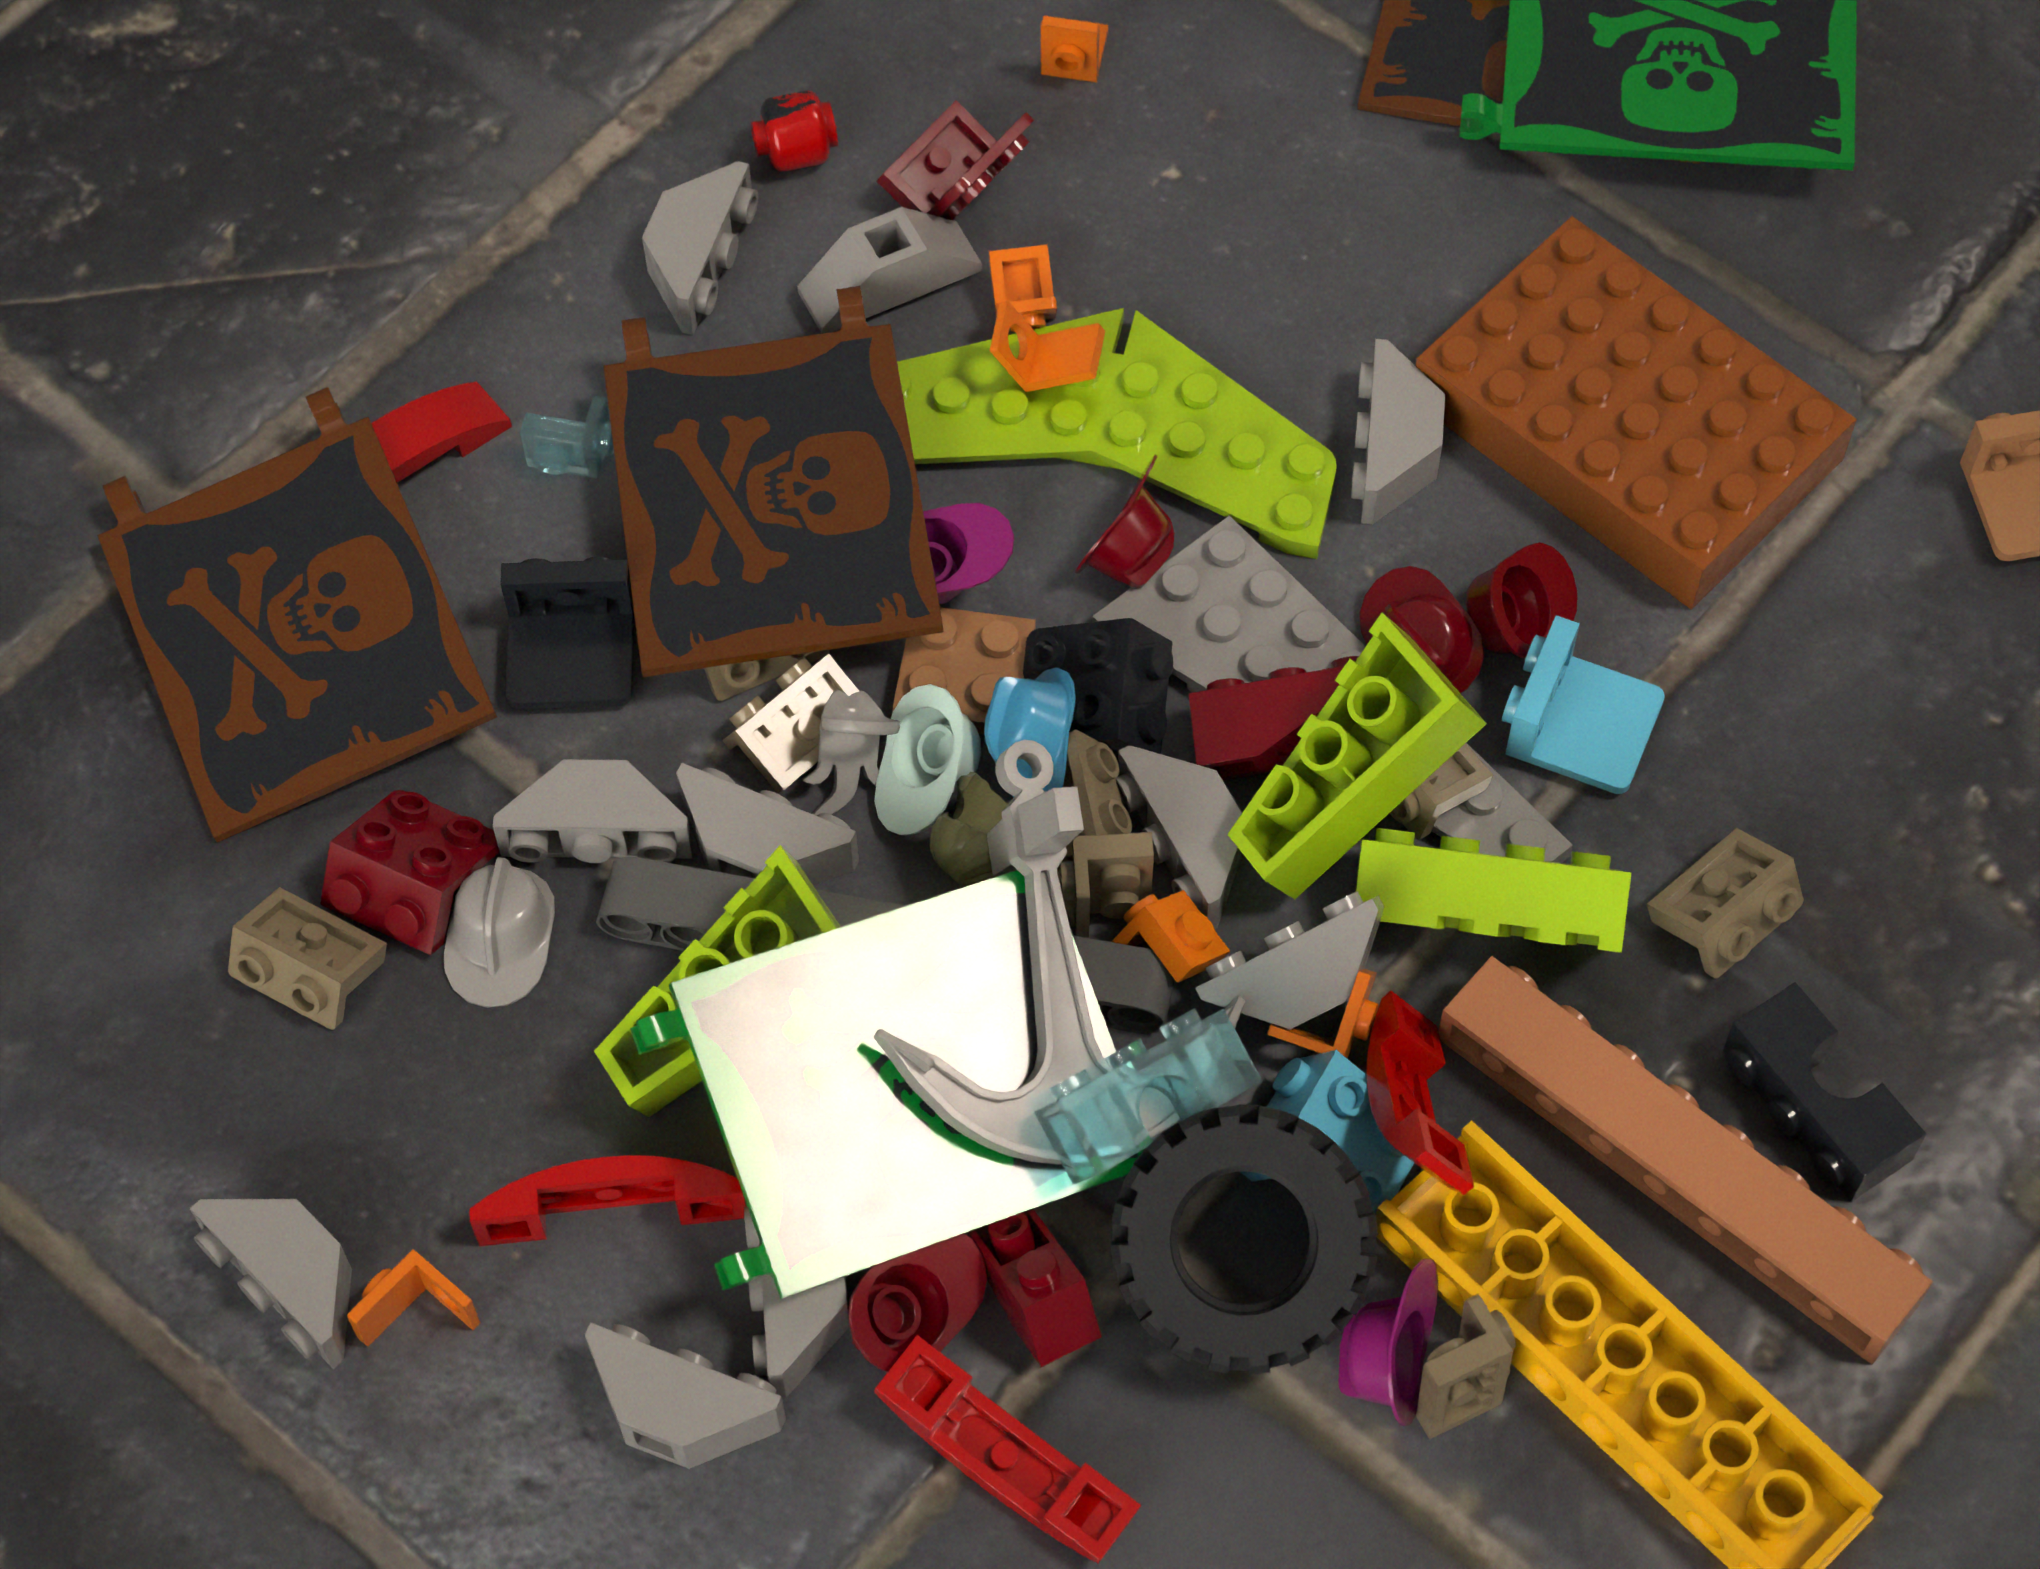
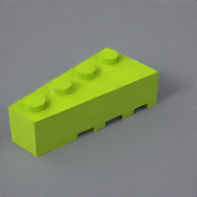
M1383 612L1368 631L1373 637L1357 660L1349 659L1334 680L1339 686L1317 717L1311 714L1297 733L1301 740L1284 765H1275L1227 834L1266 882L1294 900L1487 724L1416 642Z
M1376 828L1375 840L1361 839L1355 892L1358 891L1363 902L1379 895L1384 905L1381 922L1435 929L1455 928L1462 932L1497 937L1521 936L1528 940L1558 945H1577V943L1598 946V950L1622 953L1631 872L1610 869L1611 856L1572 851L1570 864L1544 861L1546 848L1506 843L1505 856L1479 853L1480 840L1441 836L1440 848L1414 845L1415 832Z
M781 845L764 862L767 866L745 890L741 887L723 907L726 911L699 941L695 938L678 957L681 961L658 987L652 986L594 1050L628 1106L647 1117L652 1116L702 1081L687 1040L681 1039L665 1047L639 1055L630 1030L631 1027L637 1026V1020L676 1009L669 988L671 982L841 927L799 863Z

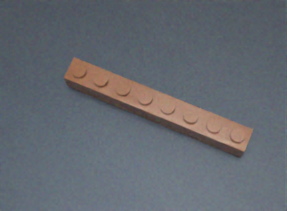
M1491 956L1443 1009L1438 1031L1440 1041L1871 1365L1874 1364L1920 1306L1933 1281L1923 1274L1921 1266L1915 1259L1899 1249L1887 1248L1866 1232L1864 1224L1853 1213L1842 1207L1830 1206L1810 1191L1808 1183L1800 1174L1787 1166H1776L1754 1149L1753 1143L1742 1131L1731 1125H1721L1699 1109V1105L1694 1097L1685 1089L1674 1084L1667 1085L1645 1069L1642 1060L1632 1050L1620 1044L1612 1045L1591 1029L1590 1023L1579 1011L1568 1005L1559 1006L1540 992L1535 981L1520 968L1515 966L1507 967Z

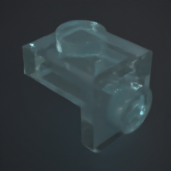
M593 397L585 423L526 412L520 436L527 466L536 467L552 475L569 473L597 478L604 456L612 457L614 454L609 407L606 397Z

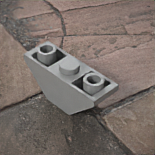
M737 161L663 191L642 236L648 274L682 333L694 335L702 315H710L713 311L718 296L717 281L723 268L730 269L737 255L738 233L742 224H750L755 216L758 205V191L752 189L748 163Z
M900 207L848 228L797 286L798 294L821 334L841 329L836 289L860 286L866 319L982 271V263L956 221Z
M1375 339L1373 363L1361 362L1358 398L1369 399V412L1357 413L1354 448L1366 449L1365 463L1354 462L1351 499L1362 500L1361 524L1376 523L1436 480L1443 443L1445 393L1390 341L1385 339Z
M1130 745L1118 750L1119 775L1116 777L1121 802L1128 814L1133 811L1136 812L1145 827L1142 829V832H1152L1154 862L1156 864L1165 862L1174 877V880L1171 882L1173 893L1184 890L1200 912L1211 921L1214 928H1218L1243 855L1227 835L1242 814L1241 810L1217 770Z
M563 759L493 817V830L501 857H512L522 862H539L546 859V857H575L588 863H601L608 861L610 858L637 857L668 863L675 858H692L693 844L687 816L628 760Z
M681 763L676 772L681 801L707 870L756 878L767 866L764 862L781 845L799 863L813 885L854 872L859 862L856 831L851 830L843 820L827 813H820L816 816L793 807L786 798L772 791L763 790L758 793L737 785L728 775L717 769L704 768L699 770Z
M1358 891L1323 908L1322 910L1328 921L1309 931L1304 932L1300 922L1297 921L1264 938L1269 951L1246 962L1240 950L1206 967L1205 969L1211 980L1195 988L1200 999L1226 1008L1239 995L1245 1000L1240 1013L1289 1030L1348 1001L1358 971L1366 966L1384 911V905L1379 895L1363 902Z
M200 1199L189 1209L201 1229L194 1239L204 1253L219 1268L230 1261L244 1276L237 1282L243 1293L262 1313H265L273 1306L287 1320V1323L281 1330L306 1359H309L317 1352L333 1369L344 1360L352 1268L341 1244L297 1199Z
M744 1207L747 1247H758L760 1244L759 1237L749 1209ZM764 1275L749 1281L751 1311H764L765 1334L752 1336L755 1375L757 1377L768 1376L769 1383L776 1388V1394L782 1396V1398H787L850 1327L846 1276L780 1299L774 1279L771 1276Z
M590 1323L585 1337L626 1445L690 1469L781 1432L786 1421L782 1396L776 1394V1388L769 1382L747 1373H740L737 1379L717 1372L712 1370L713 1365L709 1360L686 1349H676L674 1354L650 1346V1340L645 1335L624 1325L615 1324L609 1330Z

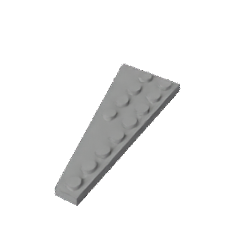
M1227 516L1166 561L1143 587H1131L1092 616V622L1133 618L1173 641V671L1171 674L1186 682L1187 690L1192 693L1207 690V685L1210 682L1220 679L1236 678L1243 680L1245 683L1269 679L1268 674L1281 668L1299 667L1305 669L1306 672L1331 668L1330 664L1334 660L1349 656H1359L1366 647L1230 516ZM1470 747L1494 776L1485 791L1439 815L1431 831L1440 837L1450 836L1480 840L1479 853L1505 856L1506 843L1546 848L1544 861L1563 863L1568 859L1573 845Z

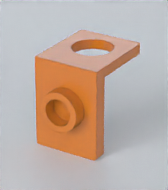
M1043 16L1041 22V75L1097 83L1108 35V25Z
M1007 301L999 305L990 352L1025 392L1077 383L1096 378L1105 330L1099 323L1038 335L1014 306ZM1010 327L1014 329L1019 340L1020 350L1017 359L1013 356L1008 343Z
M1365 968L1358 971L1335 1041L1296 1027L1289 1030L1274 1024L1270 1025L1267 1035L1321 1054L1337 1050L1348 1058L1355 1038L1366 1041L1371 1031L1379 1003L1368 999L1377 972Z
M414 1249L393 1269L386 1268L376 1274L365 1287L362 1300L347 1314V1318L357 1338L367 1347L425 1290H428L472 1330L481 1322L472 1300Z

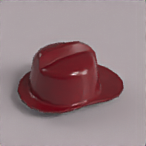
M1155 454L1152 457L1117 519L1086 554L1075 573L1079 574L1089 565L1116 581L1124 582L1131 587L1140 588L1167 561L1174 548L1175 533L1172 522L1143 486L1158 455Z
M1538 542L1524 546L1502 560L1496 567L1477 576L1467 590L1466 611L1472 617L1482 635L1483 647L1494 653H1513L1526 659L1535 635L1546 638L1556 615L1574 621L1577 612L1578 592L1573 572L1565 557L1553 546Z
M1407 566L1392 569L1376 579L1365 594L1360 610L1361 634L1366 644L1373 637L1368 631L1383 612L1416 642L1460 694L1466 691L1479 675L1484 657L1482 635L1472 617L1461 606L1445 584L1428 570Z
M964 1233L872 1266L854 1289L850 1297L848 1320L853 1338L852 1344L862 1353L867 1361L881 1371L888 1372L917 1335L941 1352L971 1320L983 1301L987 1282L984 1257L973 1239Z

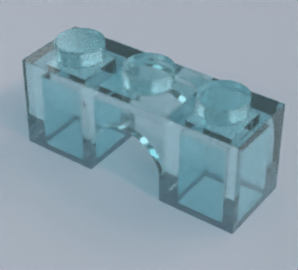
M1194 1008L1160 1026L1159 1029L1165 1039L1146 1049L1140 1038L1106 1056L1105 1060L1110 1070L1091 1080L1086 1069H1083L1049 1088L1055 1100L1034 1113L1073 1185L1101 1174L1143 1150L1153 1142L1140 1116V1098L1145 1087H1151L1162 1092L1171 1101L1179 1118L1183 1120L1200 1111L1216 1108L1263 1081L1224 1009L1200 1019Z

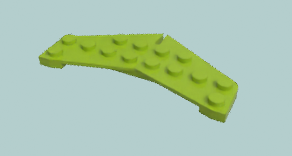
M1124 308L1033 329L1040 335L1099 323L1105 330L1097 375L1092 380L1025 392L990 352L992 339L897 362L915 464L1061 458L1124 470L1140 478L1150 460L1156 454L1158 455L1145 481L1224 517L1230 516L1236 522L1259 532L1260 542L1284 553L1312 559L1318 558L1335 484L1336 460L1333 453L1137 310H1135L1124 355L1115 353L1124 322ZM1015 333L1008 335V343L1013 356L1017 359L1020 347L1017 334Z

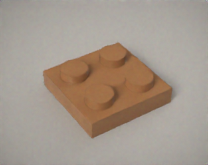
M940 607L943 633L906 638L892 713L901 698L913 688L932 684L946 689L958 701L961 712L970 718V721L976 726L978 733L984 735L985 718L998 679L1005 676L1019 679L1024 678L1023 665L1026 640L1030 632L1036 629V620Z

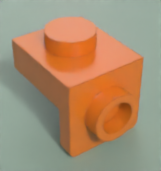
M1048 244L989 251L988 257L996 318L1000 303L1009 301L1032 329L1045 327V320L1055 319L1057 303L1053 292Z
M1184 890L1160 900L1154 894H1151L1137 902L1123 916L1127 925L1112 940L1114 943L1137 946L1147 942L1177 983L1206 971V967L1222 960L1230 952L1229 948L1216 933L1211 921L1200 912Z

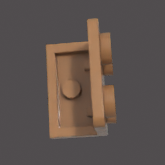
M2040 410L2015 415L1996 413L1983 420L1975 421L1960 464L1993 552L2002 561H2014L2040 556Z

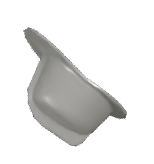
M497 857L495 865H488L474 871L462 882L455 896V902L450 915L444 950V970L453 990L468 1003L485 1008L508 1006L526 997L540 982L547 963L555 917V898L546 881L532 871L511 866L506 858Z

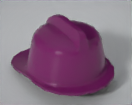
M962 503L923 511L939 605L946 604L964 589L988 582L1004 569L1013 553L1015 536L1009 520L996 508L981 503Z
M1421 1259L1413 1268L1406 1282L1402 1297L1370 1302L1362 1307L1357 1315H1353L1344 1328L1340 1343L1338 1386L1341 1393L1351 1398L1364 1399L1391 1406L1395 1419L1401 1426L1411 1425L1417 1413L1423 1361L1437 1306L1438 1275L1437 1267L1432 1259Z

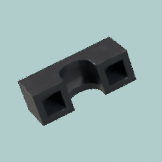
M1794 982L1733 1022L1723 1051L1726 1054L1727 1064L1735 1077L1747 1086L1752 1085L1768 1103L1770 1115L1778 1128L1788 1136L1792 1137L1795 1135L1812 1155L1813 1166L1822 1180L1833 1188L1839 1187L1845 1196L1853 1202L1913 1161L1927 1133L1883 1083L1866 1094L1855 1098L1837 1097L1820 1087L1811 1069L1827 1059L1838 1031L1799 985Z

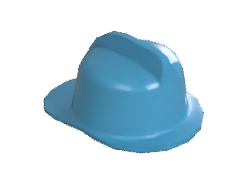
M1055 667L1045 670L1035 680L1006 676L999 678L995 684L985 718L984 741L995 763L1002 752L1018 741L1031 740L1046 748L1051 755L1054 769L1050 782L1043 788L1045 792L1053 788H1062L1064 783L1069 730L1076 700L1074 682L1067 671ZM1017 759L1016 767L1018 772L1023 777L1031 779L1032 768L1025 760Z

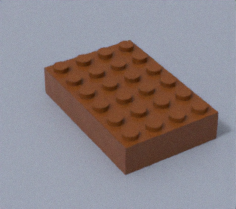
M1573 216L1416 358L1415 365L1445 393L1444 425L1691 610L1843 461L1857 421L1854 416Z

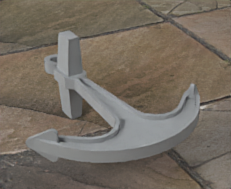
M1022 740L1015 742L1002 752L996 762L995 774L998 783L1007 793L1014 797L1001 812L1002 819L987 833L993 876L1018 870L1025 879L1038 1045L1035 1068L1025 1084L1016 1090L999 1092L981 1087L940 1057L908 1043L883 1029H878L873 1038L889 1057L910 1088L943 1121L964 1136L999 1153L1031 1162L1049 1164L1084 1163L1126 1152L1155 1138L1175 1124L1193 1107L1207 1089L1228 1050L1245 1000L1239 995L1236 996L1221 1013L1191 1035L1163 1070L1153 1077L1130 1076L1118 1071L1104 1058L1095 1040L1057 873V868L1067 853L1066 846L1084 830L1077 786L1053 788L1045 792L1043 788L1050 782L1053 776L1054 763L1051 755L1041 744L1031 740ZM1017 759H1022L1029 763L1032 768L1031 779L1023 777L1018 772L1016 767Z

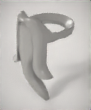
M835 690L823 708L819 727L818 764L815 770L803 779V782L812 785L820 784L829 776L833 767L834 783L830 796L812 813L813 815L817 816L820 813L832 815L843 808L854 797L858 786L860 767L863 776L871 784L876 785L879 774L877 760L880 735L897 734L900 730V721L886 718L874 700L864 691L847 695L840 690Z

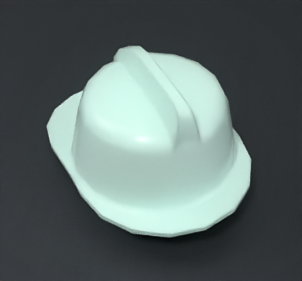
M932 684L913 688L901 698L894 709L891 719L900 721V730L897 734L887 735L886 747L876 781L874 802L878 818L887 830L901 836L919 834L933 825L938 816L946 809L952 793L958 789L957 780L970 772L975 773L981 757V739L976 726L967 715L961 712L958 701L946 689Z

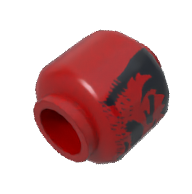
M802 91L770 97L761 105V120L750 122L757 156L768 155L771 165L779 172L821 165L828 160L830 148L838 147L837 130L831 104L829 101L821 103L819 97L813 91Z

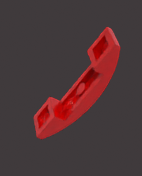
M477 381L451 386L427 394L372 422L397 483L452 448H455L463 458L512 427L510 418Z
M1390 990L1381 998L1368 1048L1367 1089L1373 1117L1385 1139L1395 1149L1452 1191L1465 1195L1474 1188L1465 1145L1436 1123L1427 1080L1446 1064L1437 1025Z
M624 1155L578 1160L530 1174L491 1193L472 1206L469 1212L470 1223L480 1247L547 1240L546 1214L675 1201L681 1225L745 1219L744 1207H747L738 1179L721 1170L675 1158Z
M917 1335L876 1386L874 1393L923 1440L979 1486L1048 1535L1099 1564L1142 1505L1087 1463H1084L1081 1468L973 1387L971 1385L973 1377Z

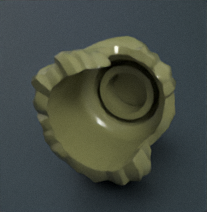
M974 772L963 775L957 780V801L953 819L949 817V812L940 814L936 823L932 826L930 849L934 861L961 887L997 877L993 876L987 833L1002 819L1001 812L1009 804L991 790L989 783L985 779H982L978 773Z

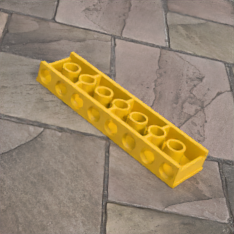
M1472 1120L1462 1128L1461 1135L1457 1139L1465 1145L1474 1183L1473 1189L1467 1194L1462 1195L1452 1191L1423 1170L1390 1201L1386 1199L1377 1207L1378 1235L1376 1237L1411 1270L1421 1259H1432L1437 1267L1438 1295L1461 1317L1465 1300L1476 1294L1480 1295L1490 1312L1494 1310L1500 1311L1508 1322L1515 1338L1516 1347L1513 1349L1511 1364L1729 1569H1826L1874 1519L1872 1513L1883 1498L1876 1489Z

